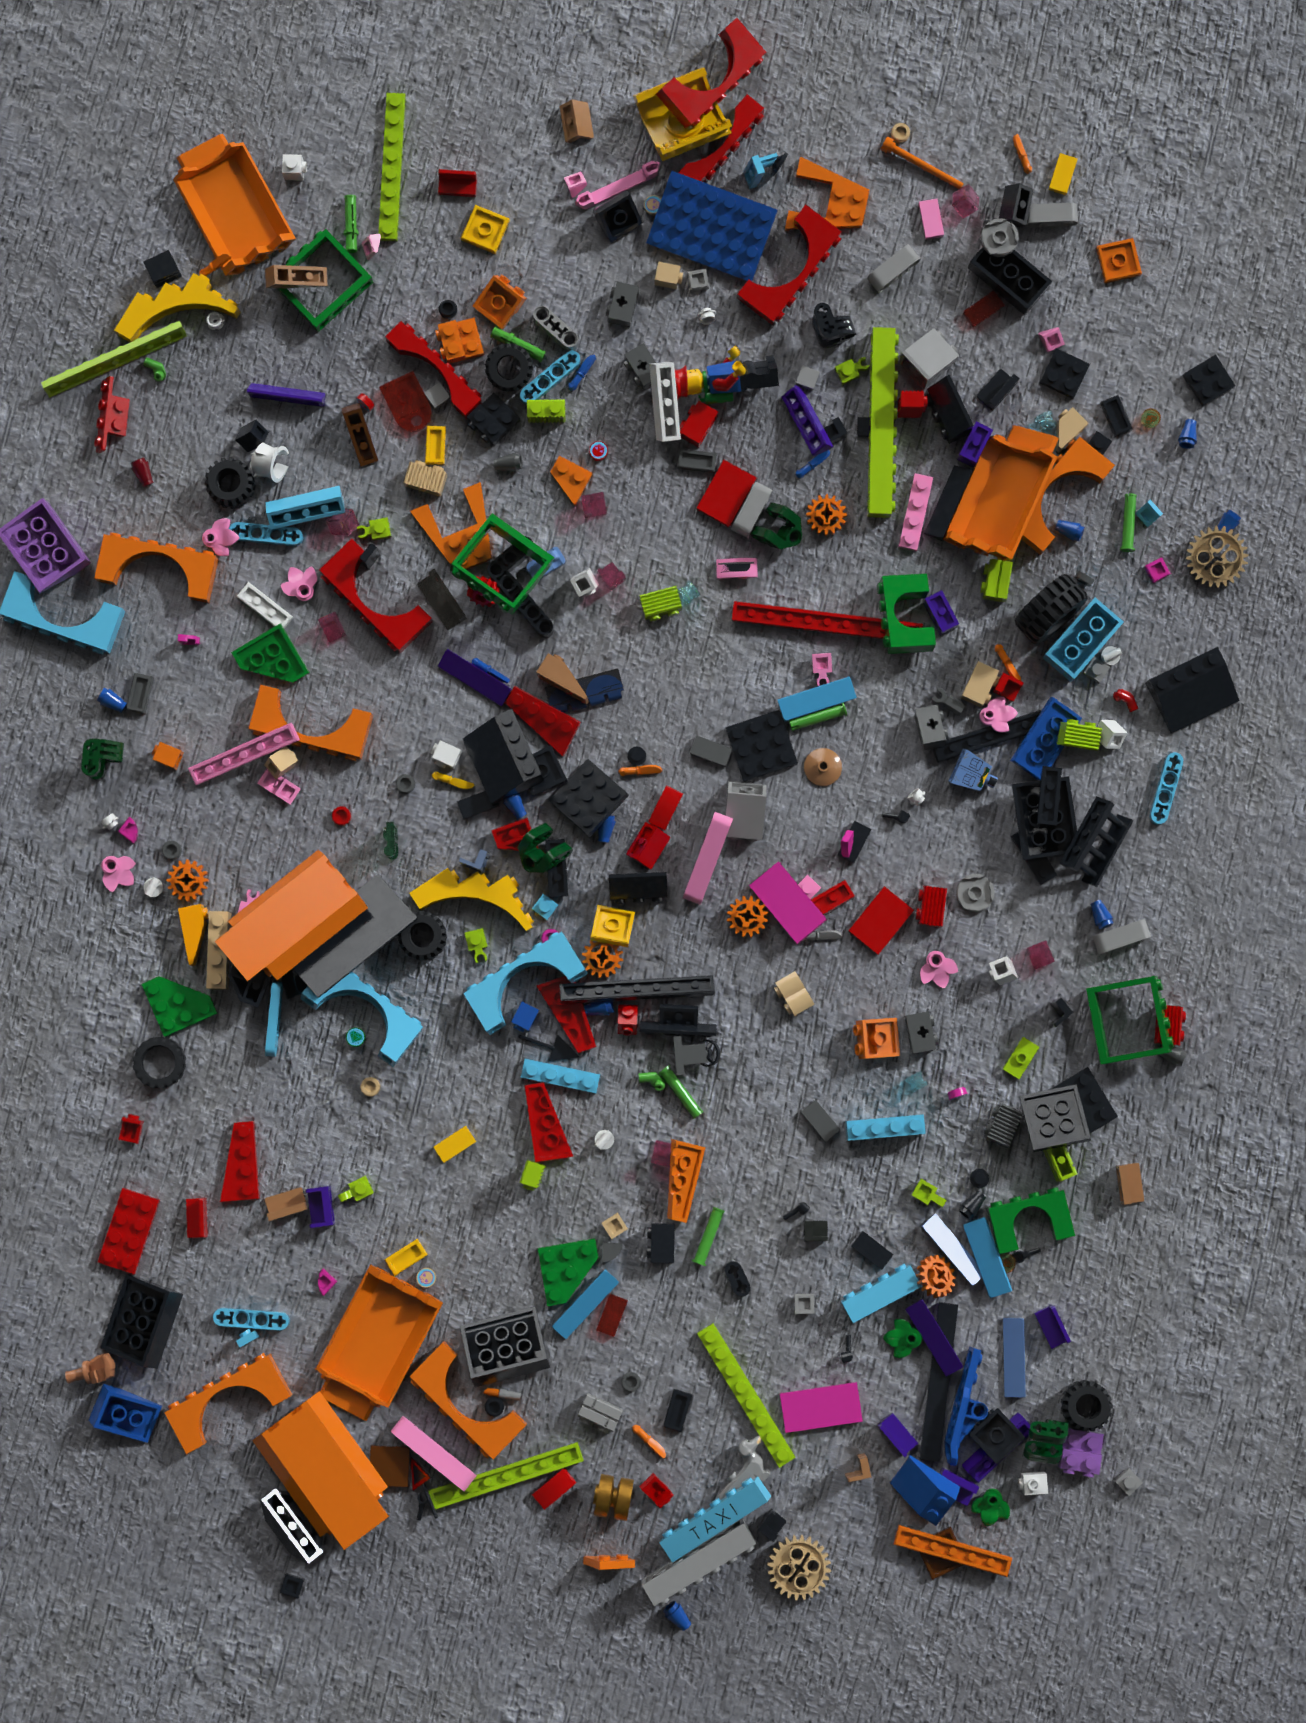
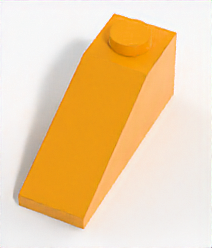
M202 904L178 908L190 966H195L207 927L206 919H209L207 907L204 908Z

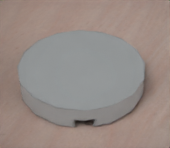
M1002 218L989 221L983 228L980 236L983 249L989 255L995 257H1005L1011 254L1019 240L1015 225Z
M971 874L964 877L956 888L958 903L970 912L985 910L994 899L995 890L992 882L981 874Z

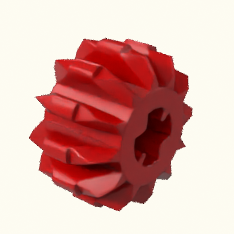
M476 576L499 593L500 587L496 586L497 582L491 581V578L487 579L484 576L481 578ZM468 586L467 596L470 597V601L475 602L476 605L480 604L482 607L485 605L491 607L492 604H495L493 601L486 600L478 590H472Z

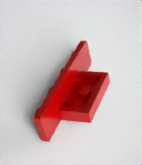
M111 376L105 378L100 386L102 399H100L98 404L100 417L96 422V428L98 429V435L94 441L96 453H102L106 450L107 434L120 437L126 436L130 399L112 395L114 377Z

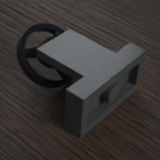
M681 1036L673 1037L677 1076L685 1075L684 1065L701 1064L705 1067H711L718 1062L720 1049L715 1041L703 1040L699 1044L682 1046ZM712 1044L714 1045V1047H715V1049H716V1058H715V1060H713V1058H712V1055H713V1052H712V1049H711Z

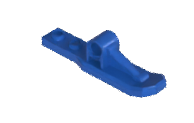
M970 1346L944 1439L946 1460L948 1464L956 1466L958 1463V1449L964 1437L969 1434L977 1422L985 1419L988 1415V1408L984 1403L970 1399L972 1385H975L977 1381V1366L982 1361L981 1350ZM980 1405L981 1411L975 1415L974 1408Z

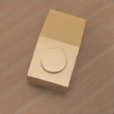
M1073 407L1069 411L1065 409L1058 416L1060 419L1056 424V437L1059 438L1056 444V451L1058 453L1088 425V422Z

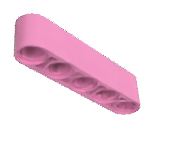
M717 812L714 813L683 899L701 905L733 818Z
M404 1416L400 1418L390 1431L464 1492L477 1476Z

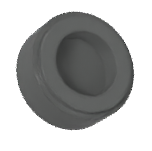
M1078 571L1075 575L1077 581L1088 587L1094 582V579L1083 572Z
M408 774L400 775L396 780V787L403 794L411 793L415 788V780Z
M167 841L162 847V854L169 860H176L182 854V847L176 841Z
M627 1372L623 1375L621 1384L626 1391L634 1392L640 1387L641 1379L637 1373Z

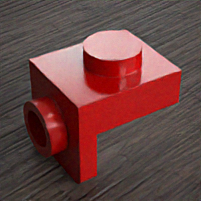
M638 1005L618 1006V1034L625 1036L637 1034Z
M128 1114L127 1117H122L121 1119L123 1122L118 1140L139 1144L144 1121L139 1120L137 1115Z
M654 1473L639 1486L659 1508L666 1505L673 1497V1493L668 1486Z

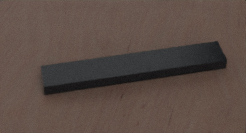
M1041 710L1007 722L1009 726L1008 732H996L991 726L947 739L945 747L933 749L936 761L939 763L958 757L963 748L974 752L1025 736Z

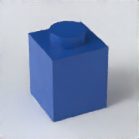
M521 1002L511 1021L515 1024L513 1028L523 1033L525 1029L530 1031L540 1010Z

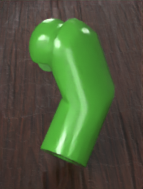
M146 357L143 366L153 370V377L156 381L165 380L166 372L163 364Z
M657 1072L639 1073V1083L650 1082L657 1091H662L665 1088V1080Z

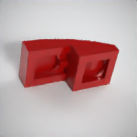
M666 785L648 822L666 830L683 793Z
M563 1468L537 1489L532 1496L545 1510L577 1482Z

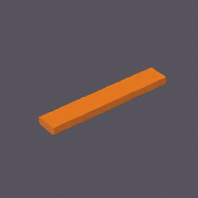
M899 1524L893 1542L894 1545L1005 1577H1008L1013 1559L1007 1555Z

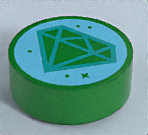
M357 1027L349 1029L346 1034V1041L354 1047L361 1046L366 1040L365 1032Z

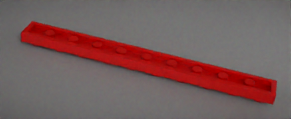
M734 601L732 621L877 639H883L885 636V630L881 628L880 618ZM899 621L904 626L910 628H923L922 623Z

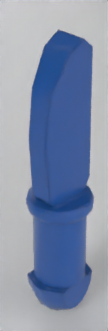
M590 355L582 363L575 377L568 385L570 391L577 389L578 384L595 362V355Z
M827 450L817 455L804 467L797 470L796 477L801 479L809 471L815 469L817 465L830 455V451Z
M478 658L472 659L471 662L474 666L505 683H509V678L492 669L490 665L485 664Z

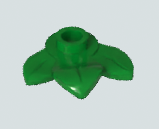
M895 1319V1329L888 1331L883 1336V1339L888 1345L895 1347V1358L907 1357L911 1354L913 1348L921 1344L922 1336L917 1329L911 1327L907 1320ZM910 1335H913L915 1337L914 1342H911L909 1340Z
M988 1489L982 1497L976 1498L973 1501L971 1512L981 1513L983 1524L989 1527L998 1520V1517L1007 1520L1010 1516V1507L1003 1500L1000 1491ZM995 1497L996 1500L990 1501V1498Z

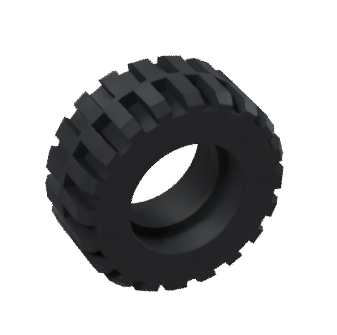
M1061 575L1049 583L1024 606L1015 618V625L1031 643L1039 645L1050 638L1081 609L1088 600L1087 593L1070 575Z

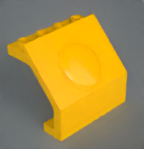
M705 67L676 78L688 88L699 91L711 90L706 78L707 72ZM669 81L633 95L642 122L662 161L731 134L730 127H732L730 119L724 117L717 101L712 104L714 108L707 115L703 113L700 116L702 120L694 127L690 125L685 129L656 95Z

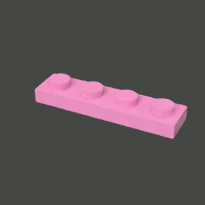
M914 474L898 548L917 552L933 477Z

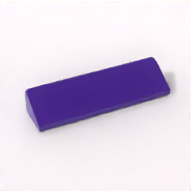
M251 383L247 388V393L252 398L319 407L324 406L326 394L322 392Z
M796 385L793 386L781 397L812 456L833 448V445L802 388Z
M446 649L438 664L439 668L501 707L512 691L511 688L449 649Z
M923 1299L905 1308L945 1376L962 1369V1363Z
M1016 1413L1010 1421L1026 1439L1029 1436L1030 1424L1020 1413ZM980 1447L962 1464V1467L979 1483L998 1464Z

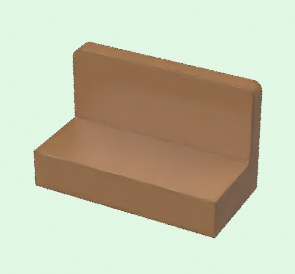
M572 99L559 106L565 142L572 143L579 138H594L587 102Z
M1139 1163L1116 1165L1121 1204L1143 1202L1144 1194Z
M302 1187L265 1198L269 1221L308 1209Z
M865 1453L857 1455L860 1470L845 1473L848 1482L872 1478L868 1458Z

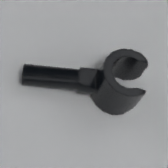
M903 810L900 811L899 816L882 812V817L906 823L910 814Z
M801 1202L795 1209L784 1215L783 1218L787 1220L798 1212L805 1215L810 1207L805 1202Z
M1039 1247L1025 1252L1021 1250L1016 1251L1014 1255L1018 1253L1023 1255V1259L1016 1262L1022 1263L1026 1257L1041 1252V1249Z
M846 1335V1352L841 1353L843 1363L850 1362L853 1358L851 1335Z
M421 1493L417 1497L419 1509L416 1520H421L425 1504L428 1503L427 1500L425 1502L420 1500Z

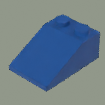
M103 1384L89 1417V1422L94 1428L148 1443L162 1406L123 1389Z
M911 1455L890 1482L919 1516L937 1526L956 1501L960 1486Z

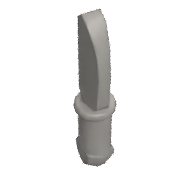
M834 930L816 931L803 941L812 939H841L842 934Z

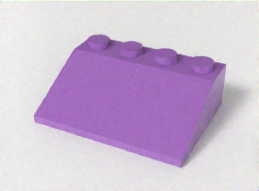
M44 498L0 528L1 539L39 593L77 574L91 563L50 503Z

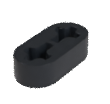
M736 1261L728 1262L725 1266V1274L733 1291L740 1297L748 1295L751 1287L741 1265ZM730 1265L739 1267L737 1270L739 1277L735 1278L733 1273H728ZM739 1279L743 1285H747L745 1288L746 1292L744 1293L736 1290L739 1287L737 1283Z

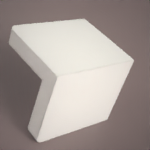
M1100 720L1097 726L1102 728L1100 743L1107 749H1120L1127 732L1115 720Z

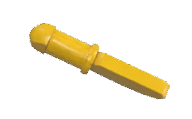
M439 772L432 773L434 780L448 783V785L451 784L462 789H470L475 786L474 783L455 777L452 778V776Z

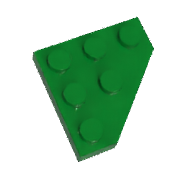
M282 624L276 625L231 652L240 669L292 683L310 674Z
M160 976L141 984L164 1037L218 1014L211 996Z
M595 1238L538 1248L547 1306L567 1303L598 1259Z

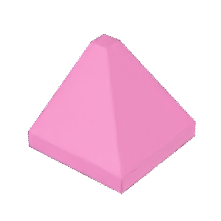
M582 172L564 178L571 198L576 197L587 186Z
M380 234L369 235L361 243L367 260H370L378 252Z
M1059 327L1038 333L1047 352L1065 345Z

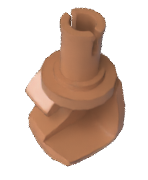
M109 1353L98 1355L90 1361H83L82 1368L66 1371V1381L69 1384L84 1379L87 1384H96L112 1379L115 1376L116 1364Z

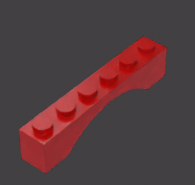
M747 94L735 107L731 134H729L723 145L704 159L686 163L678 173L704 183L707 179L710 181L716 174L715 170L718 166L722 167L728 160L727 156L739 148V142L743 138L749 137L752 127L762 122L764 119V107Z
M400 321L385 336L387 343L400 355L419 358L434 367L445 379L450 389L453 407L467 420V416L479 404H482L481 394L475 388L471 390L467 386V380L461 375L458 377L454 373L455 369L448 362L445 364L441 360V355L435 349L431 351L427 347V341L421 336L418 338L414 334L415 330L408 323L405 325Z

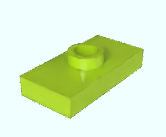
M1022 1037L1002 1070L1019 1080L1039 1049V1046Z

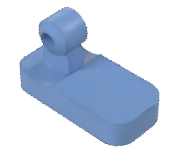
M553 547L547 551L554 557V560L543 577L565 564V558L558 547ZM534 560L527 564V571L533 578L541 568V565Z

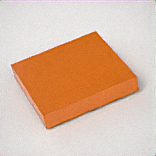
M1133 238L1096 246L1104 284L1142 275Z

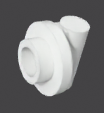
M1113 646L1106 647L1101 653L1102 661L1107 665H1115L1120 660V655H1122L1121 649Z
M155 877L148 879L144 883V892L150 897H157L163 891L162 882Z
M609 1130L599 1131L595 1136V1145L599 1149L610 1148L614 1143L613 1134Z

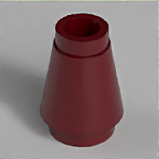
M140 458L130 463L132 466L131 470L143 487L154 483L149 462L145 458Z

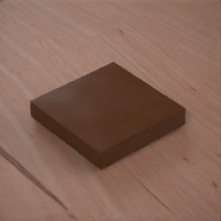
M371 1445L370 1462L386 1485L408 1487L410 1447Z
M951 1526L933 1534L957 1541ZM919 1552L932 1580L963 1566V1564Z

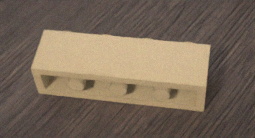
M209 911L207 989L229 990L230 960L214 942L231 928L227 921L232 918V913L227 911Z

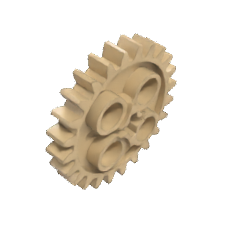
M1215 526L1214 531L1207 527L1206 534L1201 530V537L1199 538L1194 535L1196 542H1189L1193 548L1186 549L1187 552L1191 553V556L1185 557V559L1191 560L1187 567H1193L1190 574H1197L1195 580L1202 578V585L1208 581V586L1211 587L1214 582L1216 587L1219 588L1220 582H1222L1226 587L1227 580L1234 583L1233 577L1240 578L1238 572H1245L1241 566L1242 564H1248V562L1243 560V558L1249 556L1243 553L1247 547L1241 546L1244 539L1237 540L1239 533L1234 536L1232 535L1233 529H1230L1227 533L1225 526H1223L1221 531H1219L1218 526ZM1214 538H1219L1222 541V545L1218 549L1212 547L1211 543ZM1226 544H1229V547L1220 555L1221 561L1216 560L1205 570V566L1214 558L1212 554L1214 552L1219 553ZM1228 551H1233L1236 554V558L1232 562L1227 561L1225 557ZM1201 552L1208 554L1209 558L1205 563H1201L1198 560V555ZM1215 565L1222 567V573L1219 576H1215L1212 573V568Z
M803 1534L800 1535L799 1539H796V1536L793 1535L791 1541L785 1537V1544L778 1541L780 1548L773 1547L776 1554H769L773 1561L767 1562V1565L772 1567V1569L768 1570V1574H774L770 1578V1582L776 1581L774 1588L781 1587L780 1594L782 1595L786 1591L787 1598H790L792 1594H794L795 1600L798 1599L799 1595H802L803 1600H805L806 1594L813 1598L812 1591L815 1590L817 1593H820L818 1587H826L823 1580H829V1577L825 1575V1573L831 1572V1569L826 1567L831 1564L830 1560H825L828 1553H821L824 1550V1546L817 1547L818 1540L811 1543V1536L804 1540ZM796 1548L802 1550V1555L798 1558H794L791 1555L792 1551ZM809 1552V1557L802 1563L803 1570L799 1569L794 1575L793 1580L789 1582L788 1579L796 1571L795 1564L800 1565L805 1555ZM811 1560L817 1561V1568L809 1569L807 1567L808 1562ZM783 1565H789L791 1570L789 1573L783 1574L780 1572V1568ZM798 1577H805L807 1579L806 1584L803 1586L797 1585L796 1580Z

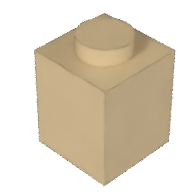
M658 262L655 285L677 290L678 284H681L683 279V273L680 272L681 266Z
M285 746L271 755L264 765L273 777L278 779L293 769L298 760L295 753Z

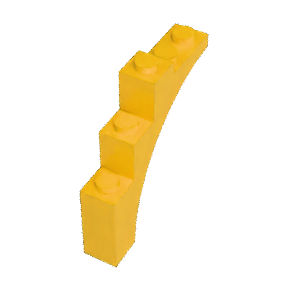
M193 273L183 290L173 283L169 285L165 282L155 300L146 293L142 295L137 292L114 331L119 337L130 343L139 338L153 323L179 311L209 309L225 313L236 319L241 312L236 302L231 299L226 301L221 298L222 295L212 289L209 278L203 274L198 276Z
M447 868L409 893L420 910L448 899H479L507 911L522 925L526 932L533 929L531 924L534 921L529 913L524 914L521 910L523 904L519 898H513L519 892L517 890L519 884L514 876L510 878L506 875L488 887L487 884L490 882L485 874L480 875L477 871L458 884L457 881L460 878L455 870L450 871Z

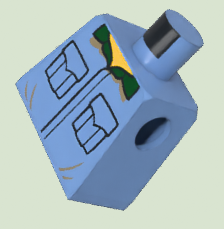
M963 748L948 782L981 791L984 784L993 788L998 778L989 774L992 768L991 765Z

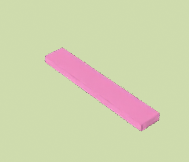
M291 722L193 765L188 770L195 785H199L300 739Z

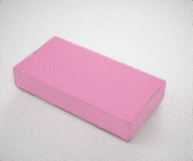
M938 199L920 201L918 204L925 240L944 237Z

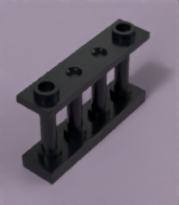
M1097 796L1060 861V864L1077 872L1080 869L1085 873L1081 881L1098 887L1133 823V820L1119 814L1115 816L1111 813L1114 804ZM1106 819L1112 823L1107 833L1101 829ZM1097 836L1103 840L1098 850L1092 846ZM1088 852L1094 856L1089 866L1083 862Z

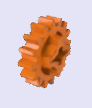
M826 494L825 498L822 499L819 495L818 501L812 499L811 503L813 506L808 505L807 507L811 511L806 513V517L810 518L807 520V524H812V531L818 529V535L821 531L824 532L825 536H827L828 532L835 535V529L840 531L842 529L840 524L845 525L846 523L842 519L847 517V513H843L846 506H840L842 500L836 502V496L829 499L828 494ZM823 504L820 510L814 511L819 505ZM830 504L836 507L837 510H834ZM826 508L829 515L827 522L824 515ZM815 520H819L822 523V526L819 525ZM838 520L833 526H830L832 521Z
M186 859L185 864L182 861H178L179 866L173 865L174 871L168 872L171 878L166 879V881L171 883V885L167 888L169 890L174 889L172 895L176 896L179 894V900H182L184 897L187 902L190 901V897L197 900V894L203 896L202 889H208L204 885L209 882V879L204 877L208 872H202L204 866L200 865L197 867L198 862L193 861L192 864L188 859ZM192 868L198 872L200 877L193 875ZM181 870H183V873L180 876H177V874ZM189 877L195 881L189 882L187 885L185 882H182L181 880L187 879ZM176 884L183 887L184 893L177 888ZM196 885H199L198 888L195 891H193V888Z
M742 896L741 902L735 899L736 905L730 904V908L733 910L727 911V914L731 915L727 922H732L729 928H736V935L742 932V937H745L746 933H748L751 938L753 932L757 935L760 934L759 928L765 929L762 923L768 922V919L764 918L768 912L762 910L765 904L760 906V899L754 902L753 896H750L749 900ZM746 904L744 910L736 911L739 906ZM753 906L758 909L760 915L755 914ZM746 912H750V916L753 917L748 922L741 916L745 915ZM735 918L741 921L742 928L737 925ZM753 922L759 923L756 927L748 929L749 925Z
M590 940L591 946L584 947L587 953H582V956L586 957L582 961L583 964L588 963L586 970L592 969L591 975L593 976L595 973H598L599 978L602 977V974L609 978V972L615 975L614 969L621 968L618 962H623V959L619 957V955L623 954V951L617 950L620 946L602 942L594 943ZM601 945L597 952H591L594 947ZM608 946L614 950L616 955H611L608 952ZM605 948L604 952L608 959H605L601 966L600 959L597 956L601 955ZM590 959L598 963V969L591 964ZM609 962H614L611 968L604 970L605 965Z
M931 1255L921 1260V1265L916 1268L920 1271V1273L916 1274V1277L920 1278L917 1284H922L923 1286L921 1291L927 1290V1296L933 1295V1298H941L951 1293V1288L955 1287L952 1280L956 1279V1276L952 1275V1272L955 1270L949 1268L951 1263H945V1257L939 1258V1255Z

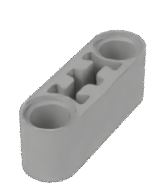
M1031 204L1027 225L1024 227L1039 228L1077 225V204Z
M908 244L871 272L867 279L880 293L918 264L921 258Z
M536 307L533 312L535 324L565 351L577 350L579 346L577 334L547 307ZM544 313L547 315V318L539 320L537 316ZM552 326H553L554 328H558V327H559V331H557V330H554V331H553ZM573 338L575 342L572 345H568L565 343V340Z
M755 482L731 530L749 538L773 490Z
M1142 919L1092 937L1098 954H1102L1149 938L1151 934L1146 920Z

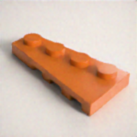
M671 1139L668 1219L687 1223L706 1147Z

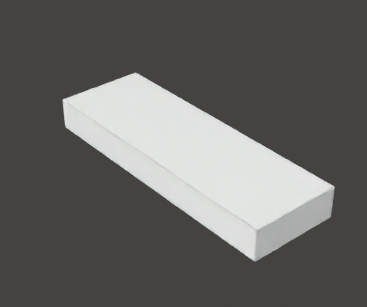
M249 582L236 596L274 627L282 624L285 629L293 619L292 615Z

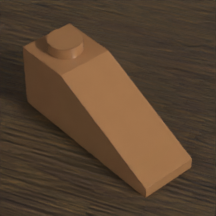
M272 265L265 269L266 288L286 289L328 286L327 267Z
M548 653L536 672L538 678L587 705L589 702L588 697L565 662H563L564 659L556 654L552 656Z

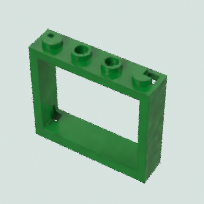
M327 229L323 232L319 231L314 236L312 242L303 245L295 257L292 256L286 261V265L299 266L328 240L361 277L316 318L287 288H276L318 333L374 283L368 272Z
M492 513L451 563L450 571L457 579L464 580L472 590H478L482 593L486 600L496 603L503 612L513 615L551 567L554 557ZM490 530L541 565V568L513 603L462 567V564Z
M1157 976L1086 988L1100 1064L1172 1052L1171 1048H1174L1173 1037H1169L1168 1029L1171 1028L1168 1017L1165 1018L1164 1013L1167 1005L1165 998L1161 997L1160 991L1163 990L1161 979H1158ZM1150 983L1163 1048L1110 1057L1097 992Z

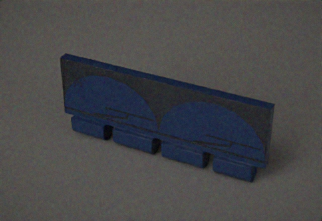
M618 668L576 679L587 695L591 706L606 703L605 695H608L609 702L622 699L621 691H624ZM545 687L549 705L558 710L568 713L567 705H571L572 711L587 708L586 704L556 687Z

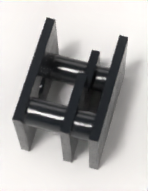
M169 250L143 261L156 288L163 286L165 282L170 283L182 277Z

